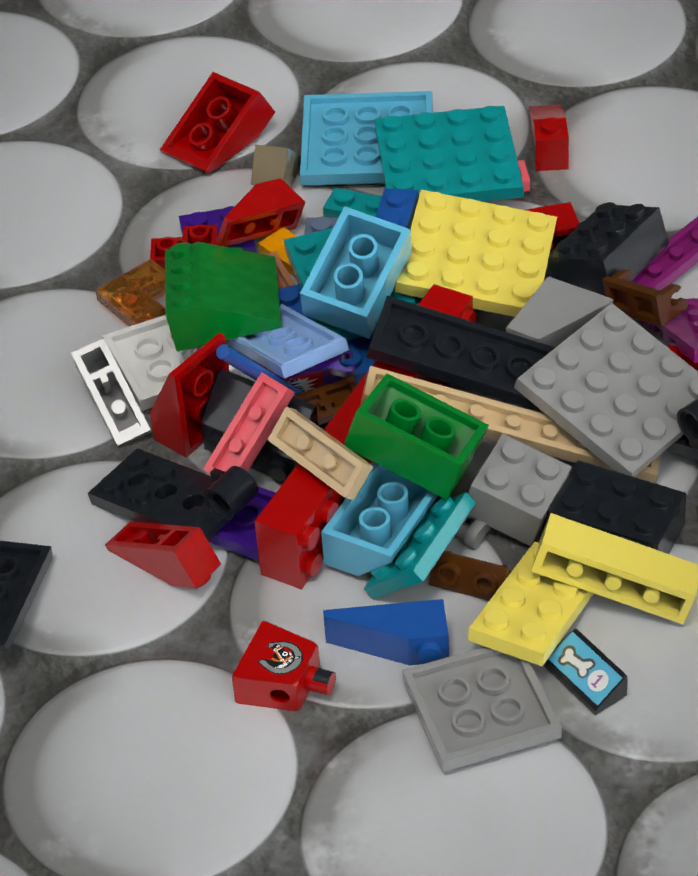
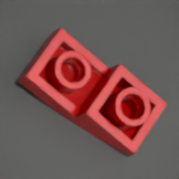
M199 224L184 226L183 237L151 239V271L165 270V250L171 249L172 246L178 243L188 242L192 244L202 242L216 245L218 225Z

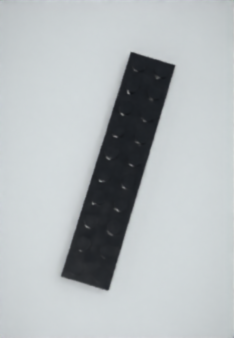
M387 296L366 358L543 412L518 392L514 386L518 377L555 347ZM682 435L666 449V451L698 460V451L689 445V439L685 435Z

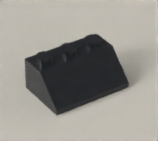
M225 369L218 373L201 421L205 450L213 453L255 381ZM292 397L287 407L297 410L318 426L317 406ZM267 440L250 468L269 475L275 480L285 482L298 462Z

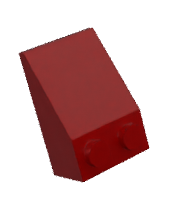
M212 72L159 150L170 157L210 174L255 141L267 126L275 111L259 91Z
M220 332L169 373L150 411L153 439L185 458L204 443L201 427L203 415L218 373L222 369L229 371V364L219 359L216 355L217 348L222 344H226L225 335Z

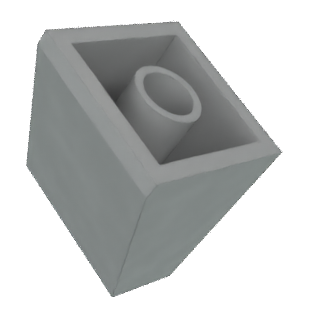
M547 277L506 327V332L556 348L609 304L613 303V299Z

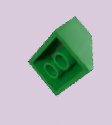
M386 373L356 411L344 445L361 457L367 458L391 470L394 474L402 476L447 500L462 479L489 425Z

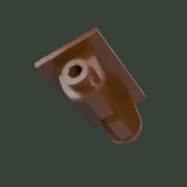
M444 551L430 571L429 585L490 601L512 571L508 570L509 567L507 565H498L454 554L451 551Z

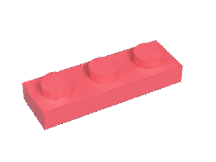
M261 372L203 470L210 474V471L214 468L226 472L231 466H238L248 472L295 392Z

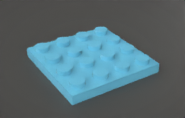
M432 91L304 95L300 163L301 185L384 184L375 131V119L387 116L415 115L423 112L433 113Z

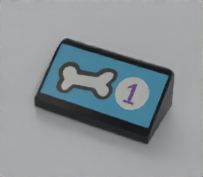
M576 628L565 636L543 665L595 715L627 696V675Z

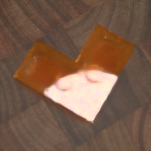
M150 259L96 289L97 301L128 326L165 315V307L152 297L165 290V269Z

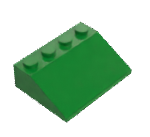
M182 242L172 246L171 249L165 250V315L176 352L204 346L219 332L225 335L226 340L281 328L282 319L275 256L202 242L192 244Z

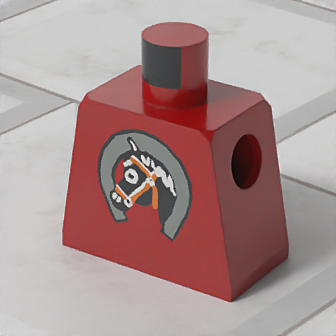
M263 620L232 675L235 703L289 711L301 709L310 691L329 696L334 689L336 681L335 672L320 668L319 647L315 642Z

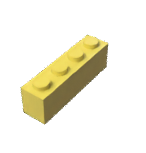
M550 513L539 541L531 572L680 624H684L698 589V564Z

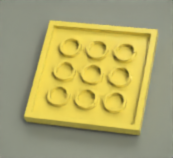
M421 190L411 225L412 253L396 281L395 293L424 298L433 284L473 296V309L515 317L544 282L557 217L439 192Z

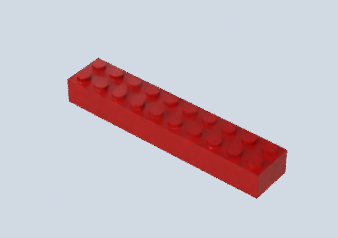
M433 284L418 304L419 306L476 323V312H473V296ZM375 361L372 365L373 367L446 387L450 384L379 361ZM367 373L324 429V431L343 445L355 413L362 405L361 399ZM361 457V458H363L365 461H367L369 464H371V463L373 462V461H371V460H369V459H367V458ZM299 463L255 520V530L261 575L302 590L310 577H315L318 574L324 559L321 532L346 498Z

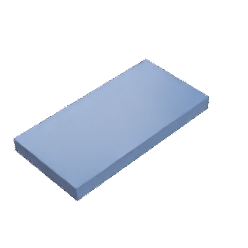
M283 304L280 305L281 328L226 340L227 345L284 379L349 350L346 338Z

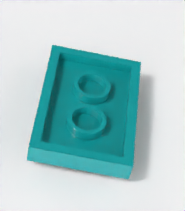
M464 492L452 498L448 497L447 500L441 498L434 505H431L393 561L371 571L373 576L364 587V590L374 600L423 582L476 502L467 492Z

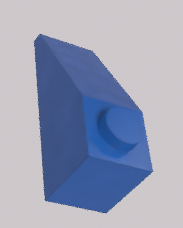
M443 599L323 610L326 643L409 666L425 664L449 657V636Z

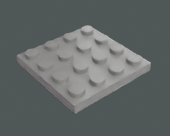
M611 303L518 377L514 388L614 471L635 477L684 435L677 422V412L698 398V371Z

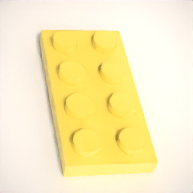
M534 541L469 627L468 641L543 666L594 593L531 572L539 545L538 542Z

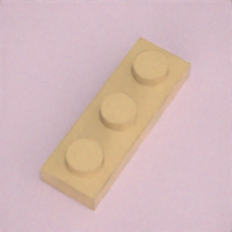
M285 407L267 439L347 499L355 500L373 468L371 464L293 408Z

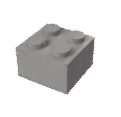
M502 434L470 486L468 494L476 504L468 516L485 522L488 526L531 546L547 522L548 510L569 476L572 466Z

